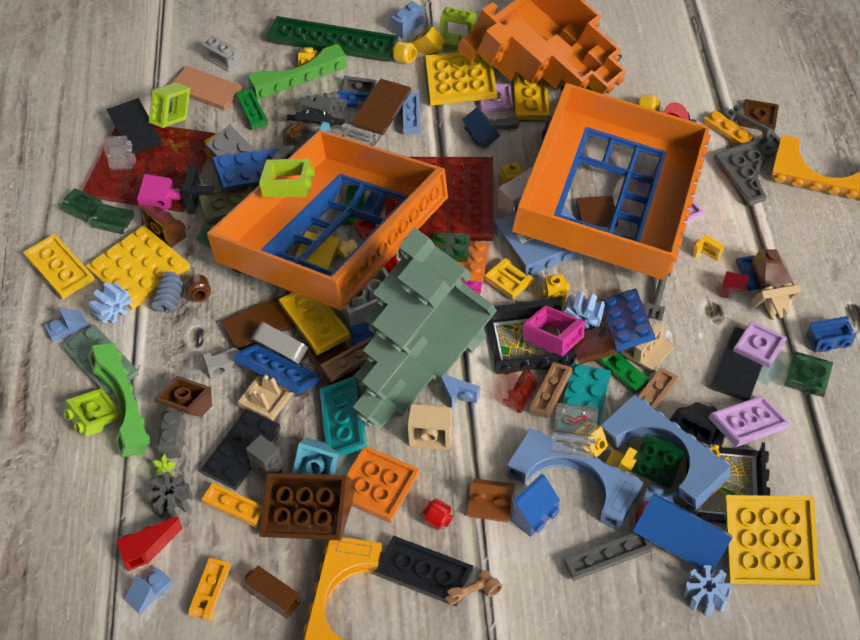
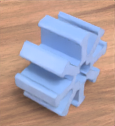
M109 282L104 283V292L102 293L96 289L93 295L98 299L89 302V306L93 309L91 312L104 323H107L108 320L112 323L117 322V313L119 312L125 316L128 311L123 306L132 303V299L128 297L130 293L116 282L113 283L114 285Z
M577 292L576 298L573 295H569L564 313L585 321L584 331L591 330L592 326L598 328L604 313V302H596L597 296L591 294L589 299H585L584 292Z
M704 565L701 575L696 572V569H693L690 572L684 589V598L692 597L689 608L696 611L697 607L704 603L705 616H711L715 606L719 609V612H722L732 591L731 583L723 584L726 573L723 570H719L718 575L715 578H711L710 565Z

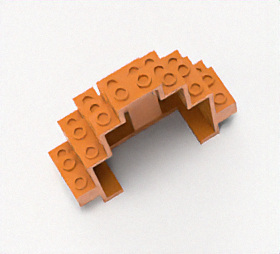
M515 0L496 15L494 13L497 5L492 2L482 9L473 31L461 39L457 49L471 63L476 59L483 58L510 81L515 77L519 78L522 76L530 84L536 83L537 85L539 82L544 83V80H546L555 89L560 85L564 86L568 83L585 89L590 87L594 92L604 95L606 93L610 94L614 90L615 85L619 86L625 80L623 76L627 72L617 62L620 58L618 55L621 49L598 29L600 25L599 20L602 16L584 0Z

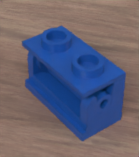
M848 316L810 323L806 335L815 353L852 346L856 333L853 332Z

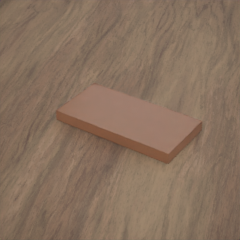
M186 66L171 83L177 82L190 87L189 98L224 111L237 97L236 93L242 91L241 85L190 66Z

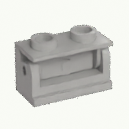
M212 36L202 44L205 51V60L229 72L239 64L237 48Z

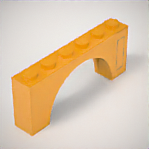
M787 135L781 136L771 180H775L778 183H789L796 187H807L814 191L821 190L832 195L839 194L850 199H860V171L843 178H831L818 174L802 159L799 150L800 138Z
M342 537L341 541L329 540V543H325L323 552L325 560L320 563L318 572L320 580L314 585L313 595H315L314 603H310L308 610L310 620L309 623H305L303 629L305 640H343L333 632L326 621L325 611L328 599L334 589L345 579L359 573L376 571L382 559V543Z

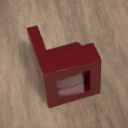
M726 271L720 297L728 298L730 289L745 292L749 276Z

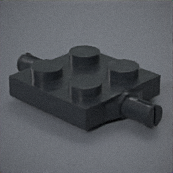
M301 110V112H296V114H287V121L314 124L326 122L333 126L345 125V119L332 117V114L325 111H318V114H315L311 110Z

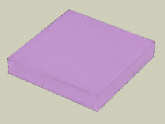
M511 83L496 84V99L479 100L480 109L483 112L513 111L515 107Z
M751 321L736 343L733 351L770 368L785 344L787 337Z

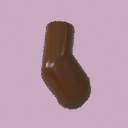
M299 122L286 131L285 138L286 140L288 139L289 143L295 142L297 140L295 134L303 130Z

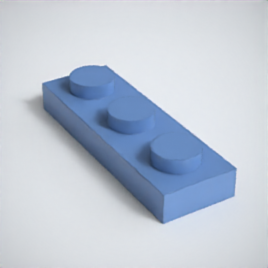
M410 93L403 104V134L420 133L419 93Z

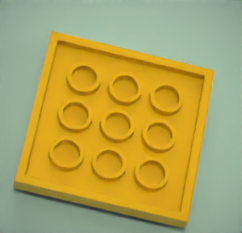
M460 52L425 55L431 106L497 98L493 65L488 64L483 58L476 59L471 63Z
M144 225L85 265L89 272L102 284L109 282L114 285L113 283L116 282L129 292L130 295L128 297L132 299V303L127 306L131 310L156 293L163 273L174 272L180 276L190 268V264Z
M725 496L726 532L733 535L727 547L729 583L737 585H820L814 496Z

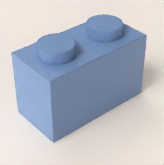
M411 1L391 16L392 33L404 39L424 23V7Z

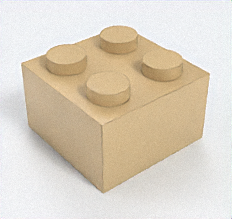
M411 404L408 420L409 446L450 450L452 408L443 405Z

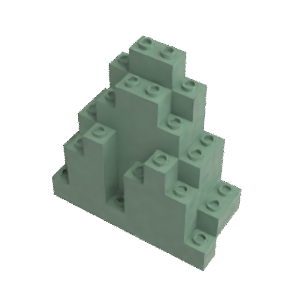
M415 227L399 245L400 250L403 252L401 255L402 259L373 293L378 298L377 304L364 319L369 324L368 329L375 336L363 350L368 355L367 361L354 375L360 380L358 385L365 390V393L353 408L358 411L356 415L372 428L376 425L381 429L396 411L403 415L429 382L434 380L436 383H439L442 375H446L467 349L473 353L487 336L483 330L484 326L497 311L493 304L461 281L463 279L467 282L472 277L467 268L437 248L429 237Z

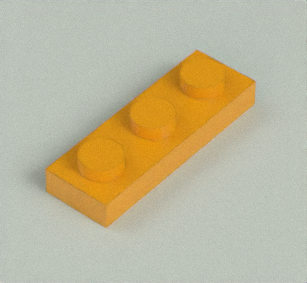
M716 110L704 117L703 123L737 146L754 141L755 136Z
M212 483L201 499L203 504L257 528L261 522L263 505L217 484Z

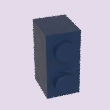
M478 106L462 119L466 125L464 129L469 135H473L471 139L477 146L481 145L486 149L501 136Z

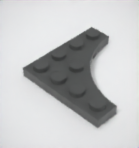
M777 134L774 137H770L768 142L760 138L717 152L714 155L716 162L749 206L766 200V194L761 187L758 175L763 163L778 151L781 139Z

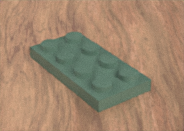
M94 324L62 346L99 389L102 388L107 395L113 393V390L104 380L93 373L88 355L92 345L109 344L112 342ZM121 353V362L127 369V379L129 382L138 376L139 373Z

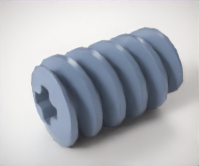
M174 272L162 274L151 305L156 311L165 313L175 312V306L178 304L177 300H179L184 286L178 274Z

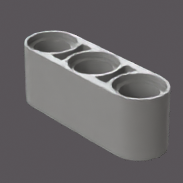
M264 322L259 323L251 336V339L256 343L297 364L300 363L308 350V347Z

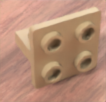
M657 322L652 327L656 340L622 350L621 354L647 370L654 372L671 352L674 345L662 338L664 326Z

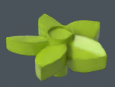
M165 454L161 457L160 461L155 460L152 462L158 468L156 470V477L169 472L172 478L171 469L176 463H167Z

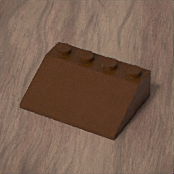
M267 473L259 537L341 541L353 503L355 480L347 475Z

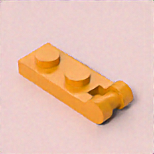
M213 558L208 559L189 608L188 615L190 617L196 618L200 616L204 620H212L214 609L231 567L230 562ZM201 602L207 603L206 608L200 607Z

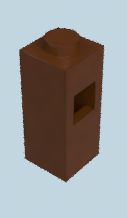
M259 565L247 573L244 581L246 591L284 618L288 619L301 603L298 592Z

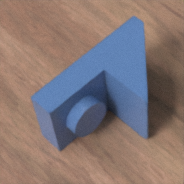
M59 308L62 317L44 324L52 342L88 327L81 311Z
M444 374L442 375V390L452 409L458 397L467 402H478L480 386Z
M156 567L144 579L136 575L124 599L140 614L173 583L168 576Z

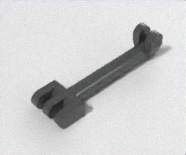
M735 105L733 109L724 114L725 117L733 122L738 119L761 131L762 137L766 142L770 140V137L775 136L773 129L743 115L744 109L738 105Z
M667 273L665 280L659 279L653 304L646 303V314L648 316L649 311H652L651 318L655 319L656 313H660L658 320L662 321L665 307L660 306L667 278L671 274Z

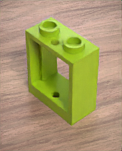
M445 6L440 16V34L446 40L442 47L453 50L458 49L461 39L465 36L448 32V22L467 25L468 35L473 31L476 24L475 12Z
M176 82L152 90L149 123L164 128L186 120L190 87ZM173 97L172 112L169 113L170 98Z
M310 159L266 160L259 182L263 198L307 197L308 190L312 186L311 179L315 175L314 166H311ZM301 175L300 179L276 180V176Z

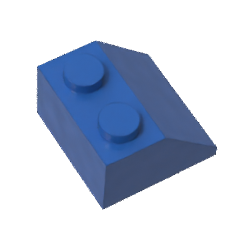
M542 473L513 500L512 522L530 537L535 532L539 533L544 528L546 522L550 518L554 519L560 511V499Z

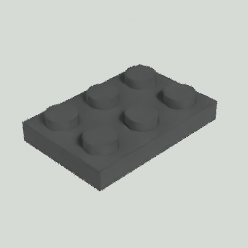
M230 124L205 145V148L214 157L256 151Z

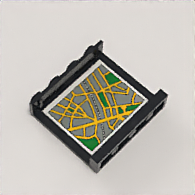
M561 298L494 306L497 311L486 325L497 375L549 369L553 362L566 366L574 363L575 351H571V349L563 356H560L523 340L522 327L524 322L529 320L545 305L562 312L563 303ZM549 325L541 329L556 336L563 332Z
M765 442L761 443L759 451L719 448V458H724L730 464L731 477L697 510L687 503L686 510L708 522L726 523V495L770 496V487H767L770 471L766 469L769 452L765 451ZM686 457V476H687L690 465H689L688 459H687V457Z

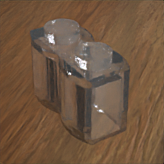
M127 136L105 137L104 150L110 169H132L133 164L136 163L135 153H132V142L128 141Z

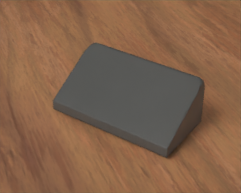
M344 76L341 91L371 94L378 82L373 79Z

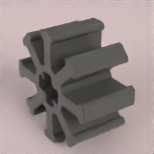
M166 472L162 474L165 484H160L156 479L150 482L153 492L148 491L147 497L157 516L162 518L163 514L168 510L170 518L177 517L175 510L177 506L183 509L185 513L190 509L187 499L192 500L193 494L189 483L185 482L183 475L177 474L176 479L172 481L170 473Z

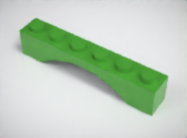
M339 44L324 48L317 57L300 67L284 71L261 70L248 75L249 86L258 100L347 68L346 54Z
M115 343L92 345L88 358L93 373L110 386L120 404L122 423L115 439L120 456L127 457L144 454L150 444V437L145 432L144 419L139 415L138 402L133 397L132 384L127 379V369L121 362V352L117 350Z

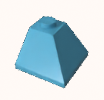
M306 438L299 442L292 474L334 475L339 453L327 443Z

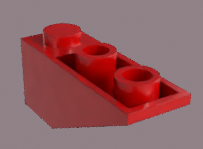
M178 516L165 519L159 524L147 526L139 532L127 534L121 539L116 540L127 571L148 564L183 529Z

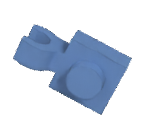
M652 485L651 487H646L644 500L649 501L653 493L680 507V503L673 500L675 496L680 497L679 490L667 493L660 486Z

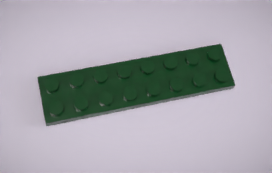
M276 16L266 36L268 42L298 47H312L321 51L324 48L339 44L346 55L390 62L392 57V49L398 42V35Z

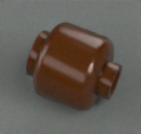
M193 275L187 279L185 288L190 300L203 302L210 297V283L204 275Z

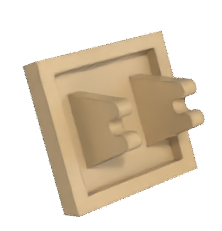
M792 283L781 285L777 289L773 287L763 288L762 292L757 293L756 297L751 300L752 308L765 306L772 320L776 319L775 314L781 319L783 318V310L785 314L790 312L789 301L801 293L800 285L792 286Z
M258 375L238 401V406L243 409L247 408L273 421L293 393L282 385H277L274 378L269 379L267 375H264V377Z

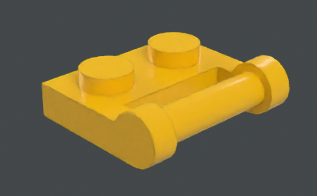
M507 258L503 259L485 275V281L512 300L535 281L534 277L526 275L513 266Z

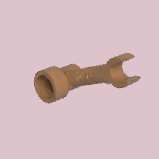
M484 570L478 575V581L462 588L457 587L448 590L447 592L450 596L445 599L450 605H453L464 596L480 589L484 590L489 597H493L501 591L503 585L497 578H493L487 570Z

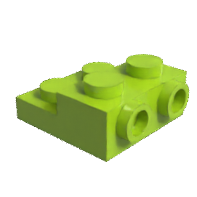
M102 388L66 400L63 411L66 420H72L76 433H82L84 437L102 432L104 425L122 419L121 411Z

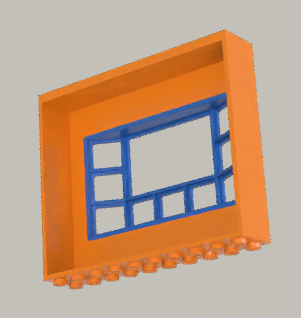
M566 83L520 200L512 232L665 280L667 273L671 274L674 266L672 262H676L679 254L676 248H680L683 240L680 234L683 235L687 224L684 221L688 220L690 210L687 208H691L694 197H691V195H694L697 189V184L694 183L698 182L701 174L698 170L702 169L704 159L701 158L705 157L708 149L705 145L708 146L711 135L708 134L710 127ZM588 136L608 141L602 161L582 155ZM613 144L633 149L628 169L607 163ZM640 151L659 157L653 177L633 171ZM579 163L625 177L608 230L561 215ZM631 178L650 184L647 197L626 191ZM624 198L644 204L641 217L620 211ZM618 218L638 225L634 238L613 231Z
M319 130L288 158L310 159L311 166H314L315 175L311 179L312 186L308 190L307 197L263 198L259 185L217 223L207 235L215 262L342 311L400 249L399 245L415 227L418 230L448 198L445 169ZM301 175L276 176V180L300 179ZM344 182L359 187L349 206L335 202L336 196ZM364 190L381 194L371 214L356 209ZM387 197L401 201L386 218L378 216ZM330 208L343 212L333 223L320 219ZM352 215L378 224L334 271L305 261L349 216ZM312 225L326 229L316 240L302 236ZM295 242L307 245L308 247L297 258L285 254Z

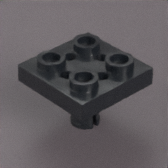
M189 164L188 170L184 173V183L180 186V194L184 198L183 205L186 207L188 214L195 215L199 195L214 196V185L201 184L197 164Z

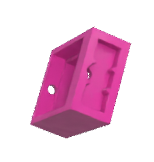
M545 305L529 320L524 322L522 327L523 340L563 356L584 337L585 321ZM549 325L563 332L556 336L541 329Z

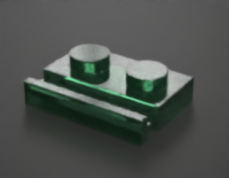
M76 188L63 199L64 202L62 204H58L60 210L85 222H88L89 218L93 217L104 206L101 200Z
M100 203L93 215V220H90L89 223L93 228L124 234V230L129 226L134 213L132 210Z

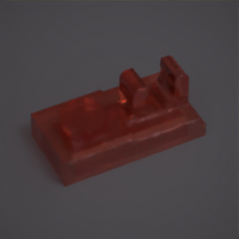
M523 370L513 390H508V398H503L502 400L506 407H514L518 413L523 411L538 385L530 370Z

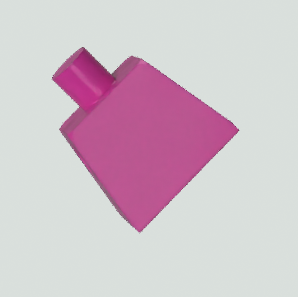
M144 174L137 198L139 207L148 205L168 210L172 199H182L180 189H174L170 178Z

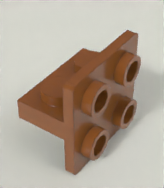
M474 478L470 485L467 516L508 523L515 485Z

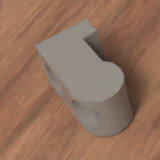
M230 348L224 353L214 356L211 355V352L203 354L210 378L213 379L239 370L242 366L234 361L235 353L240 351L236 348Z

